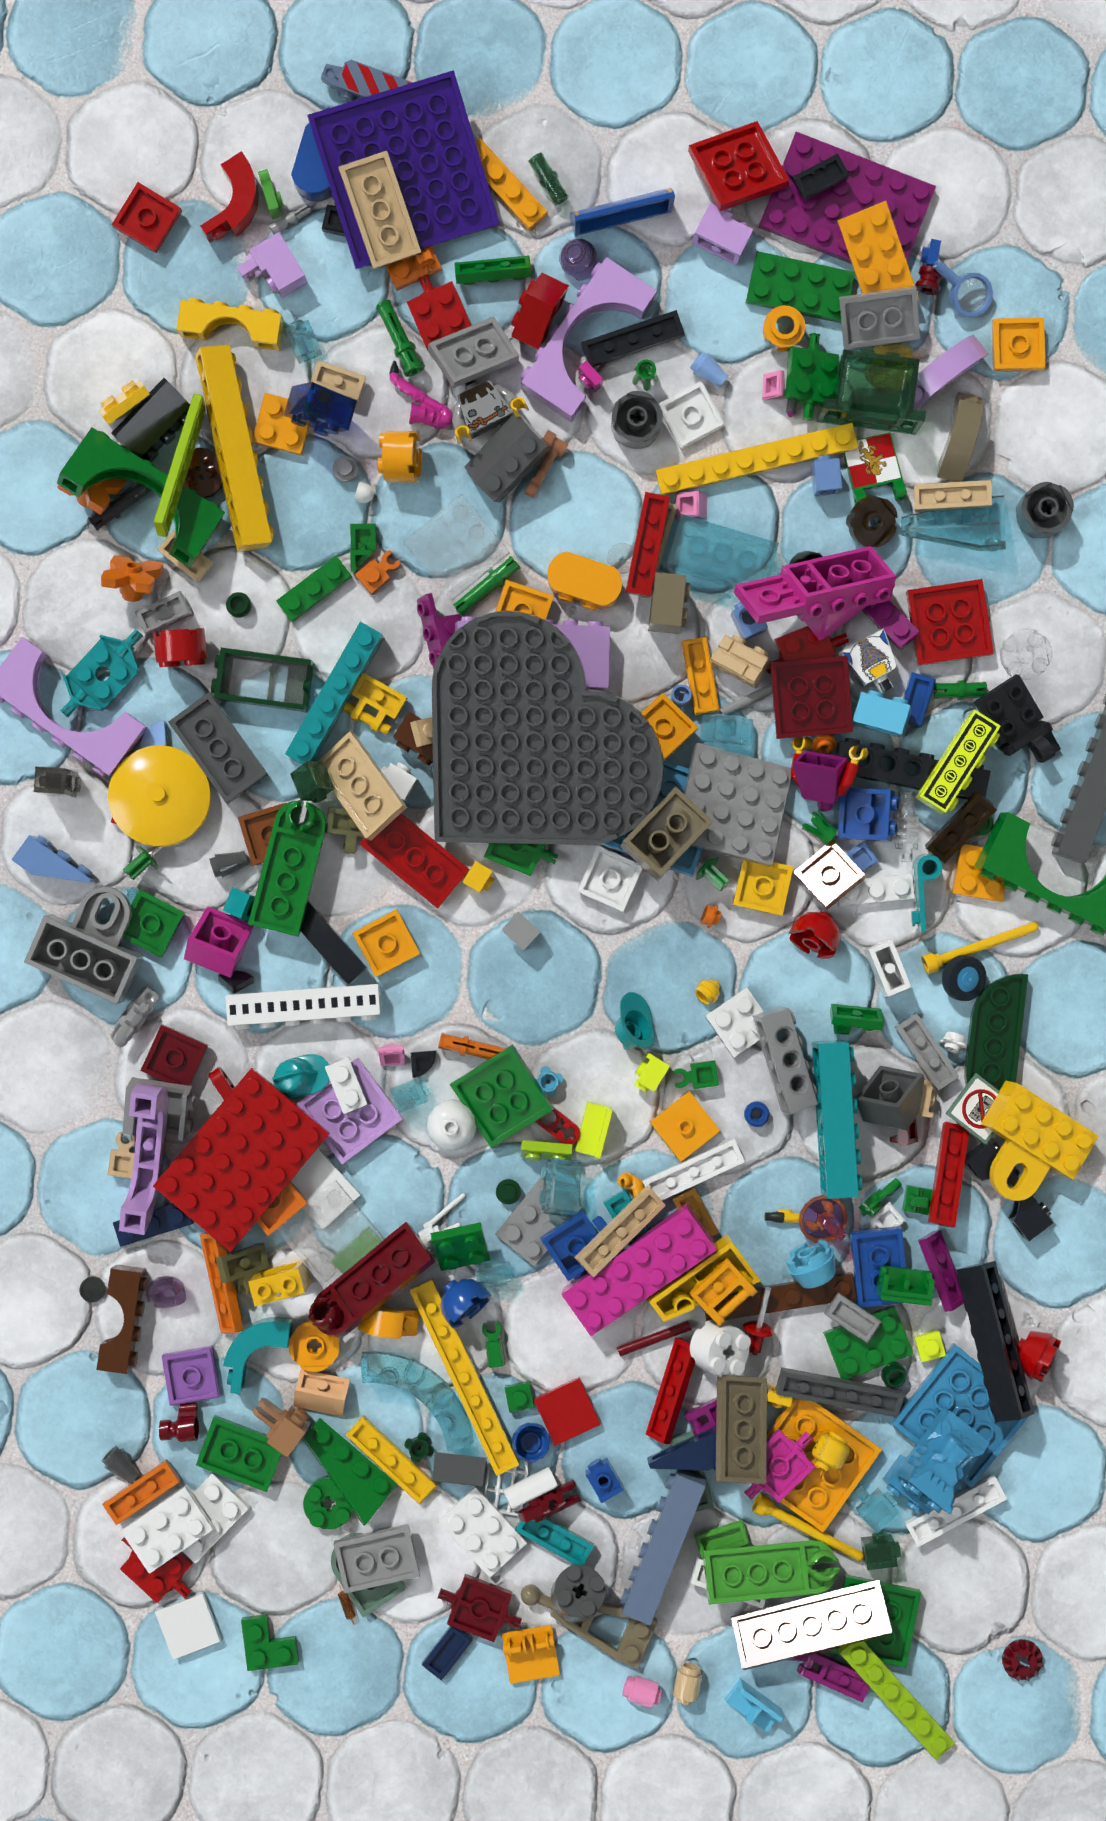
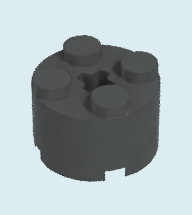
M643 391L627 393L615 403L612 410L611 429L615 440L623 446L632 449L650 446L660 433L663 420L662 409L655 398L649 393ZM635 417H640L639 424L634 423Z
M1052 482L1036 484L1018 502L1016 506L1017 522L1020 528L1031 538L1051 537L1070 521L1074 502L1069 491L1061 485H1056ZM1041 508H1042V509L1047 508V509H1048V513H1046V512L1043 513L1042 510H1041Z
M571 1565L563 1570L551 1588L550 1596L556 1613L562 1619L572 1623L583 1622L594 1616L601 1608L605 1599V1582L598 1572L586 1565ZM576 1589L581 1590V1595H583L579 1599L575 1597L576 1593L574 1591Z

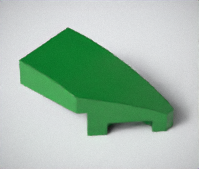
M376 523L350 524L351 572H355L377 549Z

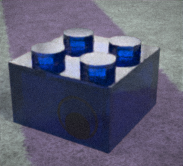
M314 382L292 386L283 416L291 418V423L297 426L305 427L307 425L314 428L313 432L322 436L338 434L339 432L349 431L357 401Z

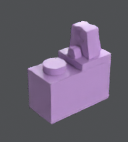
M710 203L695 231L692 244L737 266L750 241L753 229L743 221L732 219L733 212L729 211V209L719 211L715 203Z
M280 232L250 248V254L246 256L247 261L237 267L244 281L255 275L257 278L263 276L272 292L278 291L281 298L308 283L305 274Z

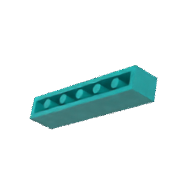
M361 621L359 622L285 755L311 769L343 713L344 706L351 699V693L357 682L368 669L385 638L382 633Z

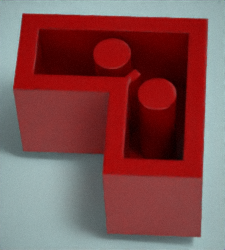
M541 273L536 280L532 279L528 289H524L518 304L522 306L520 312L517 311L511 322V326L514 327L511 337L539 349L547 338L553 318L562 307L569 285L544 273Z

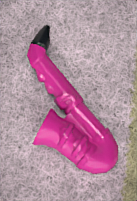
M393 361L389 372L390 381L401 392L411 396L413 401L421 404L418 406L412 403L409 424L423 423L436 429L449 427L452 424V411L445 404H441L428 396L424 391L401 378L397 363Z

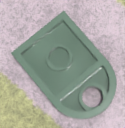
M351 1533L342 1537L341 1539L361 1535L364 1533ZM333 1549L331 1567L343 1587L335 1549ZM398 1581L347 1594L362 1617H365L404 1591L406 1585L403 1581Z

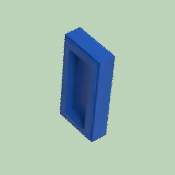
M914 672L910 673L903 697L912 708L908 725L922 728L936 679Z

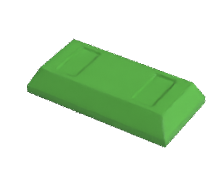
M743 1520L694 1534L702 1560L703 1551L737 1548L750 1545Z

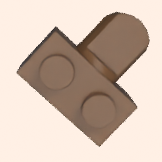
M261 1398L258 1402L260 1406H255L252 1412L257 1418L271 1427L266 1435L268 1438L266 1443L288 1458L306 1433L312 1420L308 1418L309 1414L300 1407L295 1409L291 1406L288 1411L286 1409L283 1411L268 1399Z

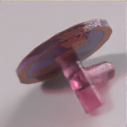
M819 1195L811 1198L804 1204L800 1211L798 1222L801 1232L807 1239L815 1243L818 1240L829 1242L836 1238L842 1241L847 1235L844 1231L848 1218L847 1210L838 1198L827 1199L824 1195Z

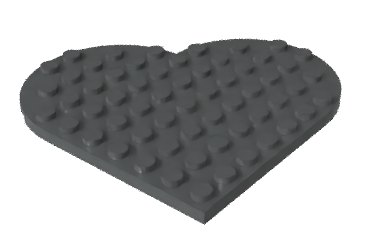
M498 611L471 620L460 627L446 642L440 656L437 658L432 677L435 842L591 845L615 840L633 830L645 819L659 796L663 782L664 760L659 739L646 717L632 704L616 695L586 688V677L581 659L572 643L557 627L529 613Z

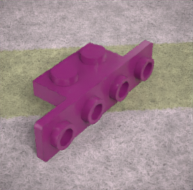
M428 593L417 599V612L421 617L423 637L427 641L429 649V661L434 669L437 658L440 656L446 642L455 633V623L461 621L460 614L438 617L433 595Z

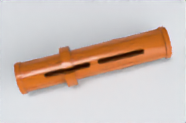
M441 1033L438 1045L439 1049L459 1052L460 1056L467 1054L487 1060L495 1056V1053L498 1054L506 1049L492 1044L469 1040L468 1036L461 1038Z

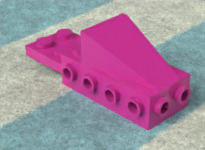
M869 546L782 566L780 575L736 584L734 594L757 624L797 615L801 621L807 624L818 640H822L866 606L890 601L895 587L896 575L876 551Z

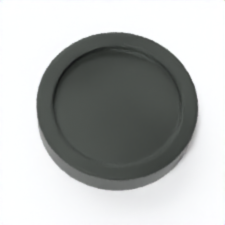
M96 1276L83 1280L79 1288L81 1297L87 1302L99 1301L106 1291L103 1280Z

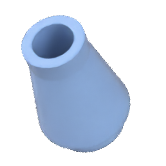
M701 352L690 366V369L694 371V375L718 387L728 377L709 353L706 355L704 352Z

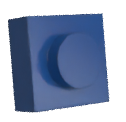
M931 239L928 246L923 247L920 262L924 263L923 266H933L938 260L941 240Z

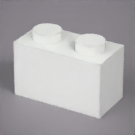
M885 940L864 949L883 996L889 997L911 988L893 940Z

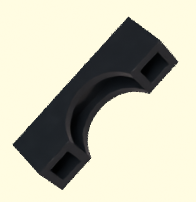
M988 1141L986 1145L981 1142L966 1154L965 1163L978 1179L982 1181L990 1179L991 1164L1001 1147L996 1142L991 1143ZM1014 1166L1007 1178V1184L1010 1188L1014 1187L1019 1180L1018 1175L1020 1172L1016 1166ZM1036 1193L1025 1200L1014 1201L1013 1209L1008 1217L1022 1237L1028 1241H1031L1053 1224L1049 1218L1052 1214L1043 1202L1038 1203L1033 1197Z

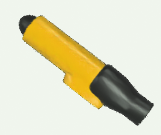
M777 1209L776 1212H765L764 1220L776 1223H799L800 1213H792V1210Z

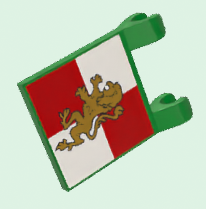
M890 432L858 439L857 450L843 453L855 504L866 497L864 490L891 483L895 500L905 499L907 490L901 476Z

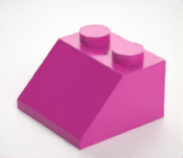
M207 906L188 938L184 960L231 978L242 958L254 926Z

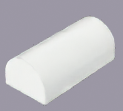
M546 1467L503 1489L509 1506L515 1509L556 1488L557 1482L550 1468Z

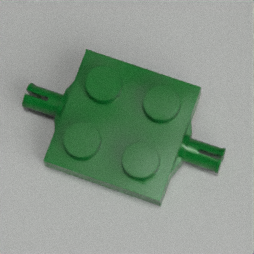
M819 333L809 334V348L793 346L789 348L785 399L803 404V420L807 421L814 420V406L823 405L831 407L835 405L839 355L827 353L819 349Z
M489 843L484 858L531 876L535 865L540 859L555 865L556 860L547 856L557 859L558 854L545 850V844Z

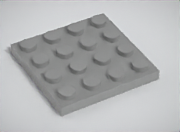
M697 742L694 745L684 794L713 823L692 846L757 864L772 866L791 780V768Z

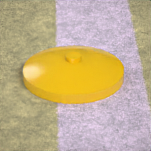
M149 746L133 752L118 765L109 783L108 804L114 821L130 838L147 846L169 847L189 839L201 828L210 810L211 788L207 776L189 754L170 746Z

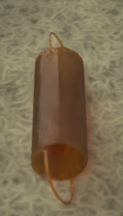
M341 1589L338 1597L347 1620L351 1619L354 1625L352 1618L356 1615L348 1594H345Z

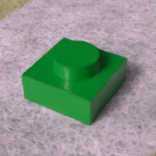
M530 1381L505 1385L509 1413L534 1408Z

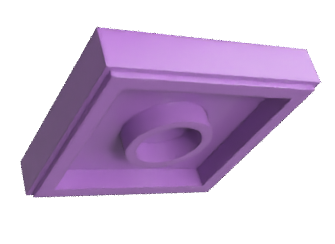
M213 1346L162 1355L170 1406L219 1398L221 1396Z

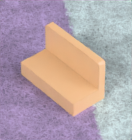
M301 1369L295 1388L293 1406L342 1417L350 1379Z

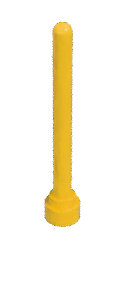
M1031 922L941 955L931 952L921 956L922 964L926 973L930 975L938 972L939 968L943 967V964L948 963L954 957L968 956L1031 934L1039 929V925L1036 922Z
M759 1493L752 1506V1512L760 1516L771 1515L856 1561L863 1560V1552L825 1532H821L816 1527L774 1506V1502L770 1501V1497Z

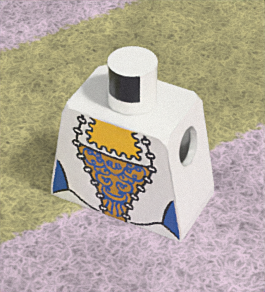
M884 629L838 654V656L847 655L848 670L862 687L874 682L879 693H884L894 687L887 674L896 669L897 665Z

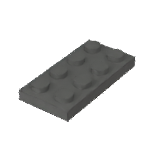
M207 693L168 721L225 803L229 804L269 775L210 693Z

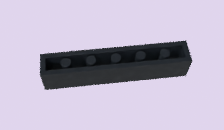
M996 1261L957 1269L958 1284L962 1290L964 1307L968 1313L971 1325L970 1330L975 1341L977 1358L981 1364L984 1376L983 1381L988 1392L990 1409L994 1415L995 1423L1020 1420L1035 1414Z

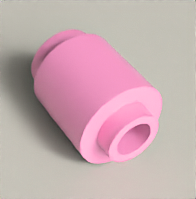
M628 1675L623 1687L622 1696L626 1697L630 1702L652 1708L653 1704L658 1705L662 1689L658 1688V1682L634 1675V1677Z

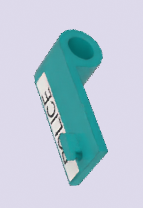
M930 854L917 856L912 866L915 911H911L912 926L916 924V929L920 932H926L923 881L936 879L940 876L943 868L940 859Z

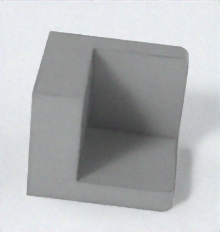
M519 911L502 929L523 951L540 934V931Z

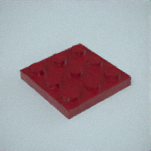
M847 655L770 662L776 739L853 732Z

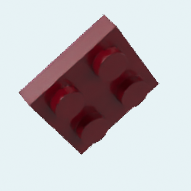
M161 1024L140 1071L164 1082L191 1086L209 1045Z

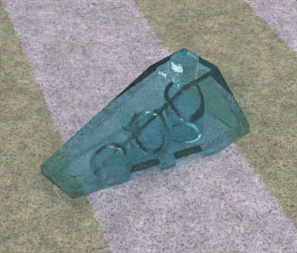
M1004 495L992 496V508L943 510L940 512L923 511L904 516L901 520V536L976 551L994 552L1005 550Z

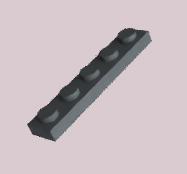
M781 1367L775 1388L776 1394L780 1396L898 1417L905 1395L900 1389Z

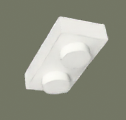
M349 1057L325 1066L343 1114L368 1104Z

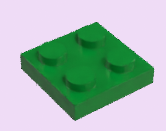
M139 889L131 904L132 917L123 938L159 957H163L186 912Z
M481 1222L430 1233L441 1271L454 1270L463 1266L491 1261Z

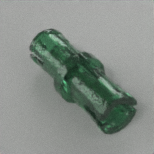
M542 152L534 155L528 162L540 179L539 184L549 193L555 206L563 203L568 199L569 195L560 184L557 172L552 170Z

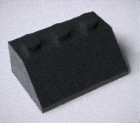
M165 378L111 432L121 445L129 448L133 454L141 459H146L150 462L156 459L159 454L158 450L164 444L168 445L176 436L175 432L181 426H184L190 407L185 398Z

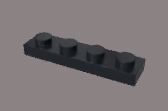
M675 310L581 342V347L586 361L592 367H596L684 337L685 333L678 312Z

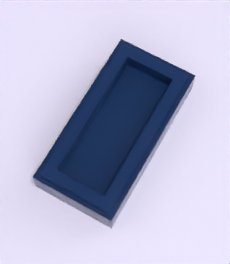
M449 1626L422 1661V1666L442 1681L472 1642L473 1637L465 1631Z

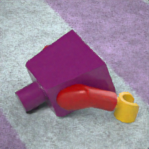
M796 737L792 740V747L796 750V753L793 754L790 775L799 787L801 796L804 799L817 801L820 811H829L833 808V804L841 796H845L853 785L860 768L858 762L867 757L868 750L863 748L861 755L858 757L856 755L858 745L851 747L849 750L851 762H848L847 757L806 751L812 745L811 739L804 737L802 740L801 737Z

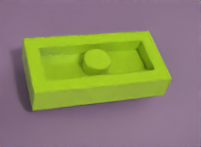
M522 1140L520 1157H524L527 1161L531 1162L548 1159L552 1163L564 1164L566 1161H571L573 1144Z

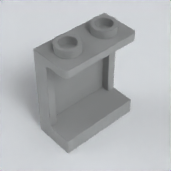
M132 1077L126 1086L122 1134L133 1135L137 1129L138 1117L129 1116L130 1097L134 1086L137 1083L167 1089L168 1117L166 1133L178 1135V1141L183 1142L186 1135L191 1134L193 1128V1119H190V1111H193L195 1106L192 1086Z

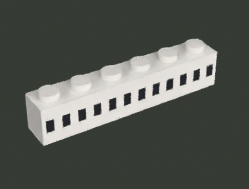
M380 984L225 995L227 1026L234 1025L235 1030L250 1029V1024L260 1023V1028L275 1027V1022H285V1026L301 1025L300 1020H310L311 1024L326 1023V1018H336V1023L350 1022L353 1016H361V1021L376 1020V1015L382 1014Z

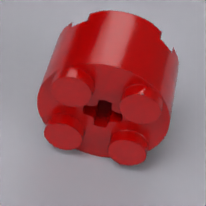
M204 628L153 632L156 663H159V667L180 666V661H184V665L205 664L207 650Z

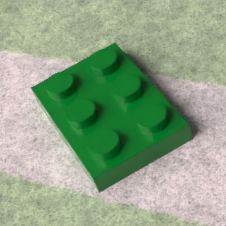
M894 1305L871 1313L881 1321V1324L868 1343L841 1325L823 1332L840 1378L848 1380L888 1363L913 1355Z
M215 1415L196 1466L267 1492L281 1453L266 1443L268 1441L266 1434Z

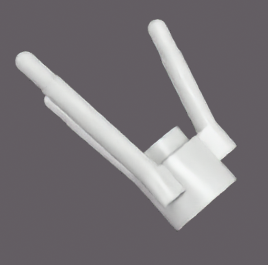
M464 1193L453 1200L433 1219L423 1224L424 1229L419 1231L418 1234L427 1250L433 1247L430 1233L442 1231L439 1225L434 1226V1224L465 1198L466 1195ZM456 1223V1224H454V1225H452V1226H449V1227H447V1228H445V1229H443V1230H447V1229H451V1228H456V1227H461V1224H460V1223Z

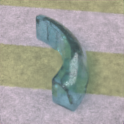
M381 1351L362 1352V1383L391 1385L419 1399L431 1411L439 1423L446 1441L447 1451L462 1449L474 1443L472 1428L466 1411L454 1390L436 1372L414 1359H408L394 1353Z

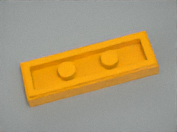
M707 637L681 641L688 684L692 692L691 700L694 716L719 712Z

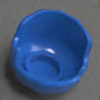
M527 1422L519 1426L513 1433L512 1448L521 1460L536 1462L544 1458L548 1452L550 1436L542 1425Z

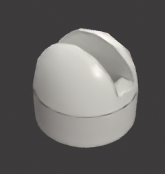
M359 482L355 501L368 503L374 497V490L369 484Z

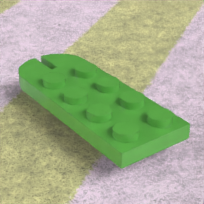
M816 1540L703 1551L709 1605L823 1593L832 1587L840 1570V1567L814 1569V1564L839 1562L828 1545Z

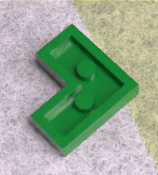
M268 1614L242 1617L241 1625L247 1671L298 1665L299 1656L296 1636L271 1639Z

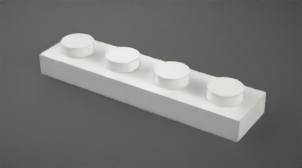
M733 1138L642 1181L645 1187H650L661 1200H664L744 1163L745 1160Z
M994 1474L977 1482L972 1488L968 1487L955 1494L953 1510L950 1514L943 1510L938 1513L933 1509L929 1515L922 1512L905 1521L904 1523L917 1547L1007 1500Z

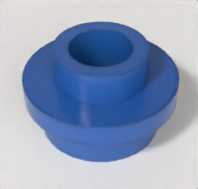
M759 1101L751 1102L744 1110L746 1122L754 1127L766 1124L770 1116L768 1107ZM755 1109L761 1111V1116L757 1119L752 1117V1112Z

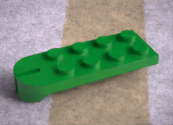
M302 800L286 803L276 814L248 922L249 925L297 937L300 934L326 832L324 814L317 806L306 802L305 806L307 811L303 825L299 824L304 805Z

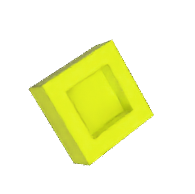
M938 1329L913 1336L921 1362L946 1355Z

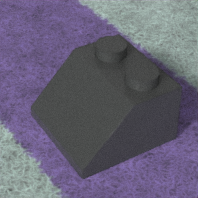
M879 1066L856 1097L862 1120L864 1122L907 1130L919 1114L925 1079L924 1074Z

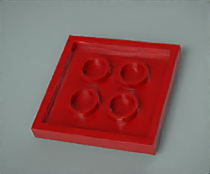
M758 121L689 145L688 152L719 211L789 186L790 180Z
M983 579L906 591L910 622L920 632V635L913 640L917 666L994 654Z

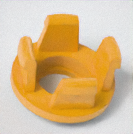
M791 306L776 307L765 318L763 326L764 340H768L772 345L778 347V351H789V348L800 342L805 333V320L802 314ZM789 317L793 320L794 329L791 333L782 334L777 330L776 322L779 318Z

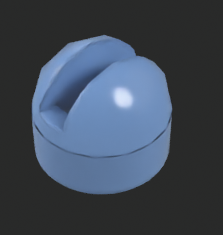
M686 685L675 686L671 693L673 703L681 707L687 705L692 696L690 688ZM680 692L685 693L683 701H679Z

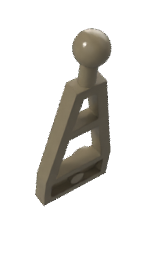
M529 1584L521 1591V1599L524 1604L528 1606L540 1604L551 1609V1617L612 1658L638 1669L658 1622L657 1618L654 1617L649 1626L623 1615V1606L603 1603L597 1612L629 1618L617 1648L588 1630L594 1616L581 1622V1624L568 1622L556 1613L551 1597L541 1594L537 1586Z

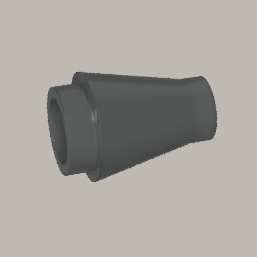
M244 851L214 854L215 857L209 858L215 878L220 876L224 878L236 870L249 865Z
M113 1447L102 1459V1462L105 1464L104 1468L126 1480L129 1484L140 1474L123 1448Z

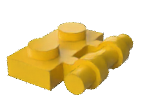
M363 673L351 693L353 697L359 699L357 705L354 706L347 702L343 711L350 714V718L353 720H360L371 726V730L375 732L380 731L388 735L392 726L386 724L384 719L386 716H389L396 720L408 697ZM367 704L379 711L376 717L364 711Z

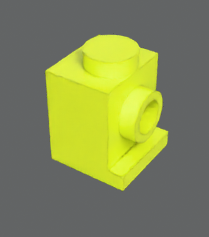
M647 1051L645 1057L648 1058V1061H642L635 1071L638 1077L634 1083V1086L646 1093L649 1089L653 1092L656 1090L670 1067L669 1064Z

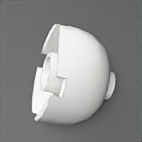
M454 1099L442 1101L434 1106L428 1115L426 1124L428 1135L433 1143L442 1149L451 1151L468 1145L475 1136L477 1128L475 1117L470 1109L462 1104L461 1101Z

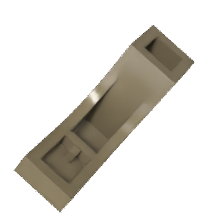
M958 392L955 399L951 428L938 464V478L962 482L977 440L984 405H982L983 398L976 397L973 394Z

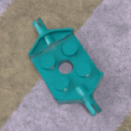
M134 629L127 639L123 641L100 635L101 639L68 675H63L70 695V700L60 710L66 717H69L77 707L81 708L82 706L104 711L140 672L133 646L143 635L137 629ZM104 667L108 668L110 677L106 681H100L97 676L98 671Z

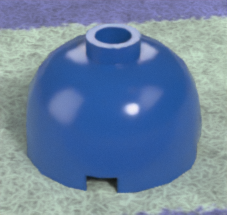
M454 1279L444 1288L446 1293L443 1295L440 1305L442 1315L451 1328L455 1329L464 1324L461 1321L463 1318L469 1317V1319H472L490 1301L488 1297L492 1295L476 1280L463 1279L457 1282Z

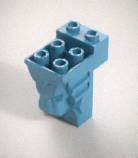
M942 1408L908 1457L899 1455L885 1474L883 1480L889 1484L886 1489L898 1498L900 1495H903L909 1500L906 1505L918 1514L920 1511H923L929 1515L933 1509L938 1513L943 1510L950 1514L955 1501L954 1493L962 1488L961 1480L968 1477L969 1469L975 1464L978 1456L983 1455L990 1442L953 1412Z

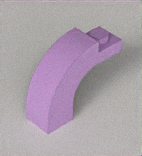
M973 334L951 347L915 376L916 378L901 390V393L916 411L953 380L974 368L989 354Z

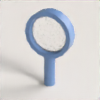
M940 259L934 263L933 268L952 284L950 302L957 314L963 317H977L989 308L993 298V290L987 277L980 273H966L958 276Z

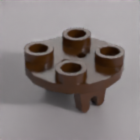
M198 447L194 449L184 486L194 489L203 498L213 496L223 487L216 453L209 449Z

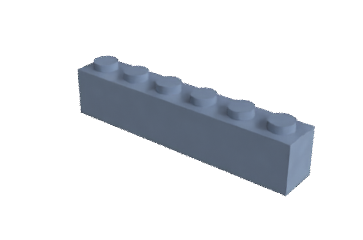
M676 1470L675 1474L670 1473L665 1486L669 1489L666 1497L661 1496L656 1511L660 1513L657 1520H651L647 1534L651 1536L648 1543H642L638 1554L641 1561L639 1566H633L629 1580L632 1581L630 1589H624L620 1599V1603L623 1604V1615L649 1626L652 1623L706 1487L705 1477L688 1470Z

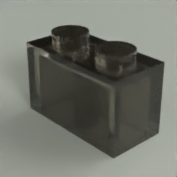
M35 766V793L45 796L76 798L77 792H80L81 778L78 777V772L66 768Z

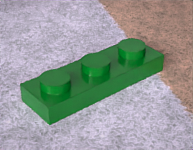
M529 255L454 263L456 284L472 285L482 281L495 283L502 279L522 280L526 277H532Z
M335 555L281 596L276 602L293 622L344 584L352 575Z

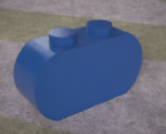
M308 123L303 132L291 176L297 192L304 199L320 202L330 198L332 194L310 124Z

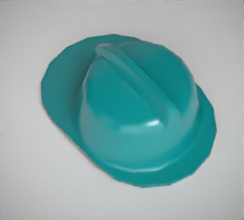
M628 992L623 995L620 1001L621 1017L616 1022L615 1034L623 1044L624 1050L637 1047L649 1048L655 1040L650 1007L641 995L635 992Z
M306 1054L288 1059L280 1063L276 1068L272 1078L274 1086L290 1099L315 1094L321 1091L329 1082L325 1066L329 1064L322 1056L316 1054Z

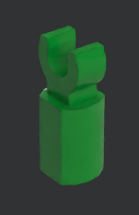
M496 1321L497 1329L493 1332L488 1331L486 1323H483L482 1332L488 1338L485 1341L489 1368L501 1367L506 1364L503 1342L499 1338L501 1332L500 1321Z

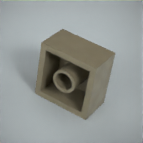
M655 573L648 631L678 634L680 628L685 627L688 608H683L684 602L687 603L690 593V583H686V575Z

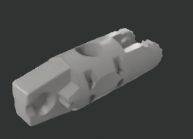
M145 986L133 998L118 1019V1023L110 1036L117 1047L126 1046L127 1042L139 1031L152 1012L159 994L150 987Z

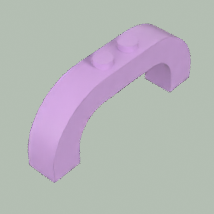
M137 1083L131 1091L129 1116L138 1117L133 1174L128 1195L121 1207L119 1231L145 1235L153 1216L159 1192L153 1185L161 1177L168 1117V1092L165 1087Z

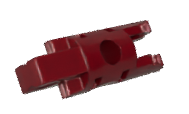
M570 1480L528 1501L529 1505L517 1512L520 1521L527 1523L535 1519V1522H540L580 1502V1495H573L565 1500L562 1495L576 1487L575 1481Z

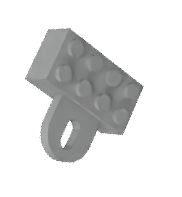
M100 887L91 890L84 896L72 923L53 914L43 916L24 963L115 1004L124 1002L144 955L120 945L132 917V907L129 899L116 888ZM106 898H110L114 901L115 908L109 922L102 924L99 922L97 915L103 901Z

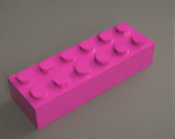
M686 1203L627 1244L595 1277L590 1276L586 1272L582 1277L565 1286L561 1295L589 1335L593 1336L717 1251V1244L690 1205Z

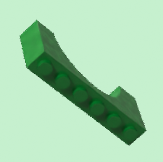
M91 427L61 470L57 484L75 496L80 497L88 488L99 482L111 479H124L148 487L161 498L168 474L155 468L150 461L141 459L133 454L129 448L119 445L110 439L106 433ZM184 485L173 517L175 539L169 555L191 568L220 524L225 512L216 503L207 501L199 496L194 489Z
M1009 812L1000 813L974 868L981 871L980 875L991 881H994L996 878L1003 882L1002 886L1013 892H1016L1018 889L1025 893L1024 897L1035 903H1038L1040 900L1047 904L1046 909L1060 914L1062 911L1069 915L1068 920L1082 925L1084 922L1091 926L1090 931L1104 936L1106 933V874L1097 885L1078 895L1062 896L1050 891L1037 880L1028 864L1026 837L1031 823Z

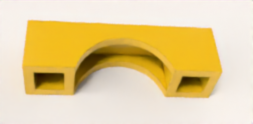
M189 298L188 301H180L176 330L181 337L206 341L210 333L217 327L234 324L249 332L255 348L280 351L284 319L274 309L266 308L263 311H257L247 305H239L236 308L229 307L224 302L215 301L213 304L204 303L201 299Z

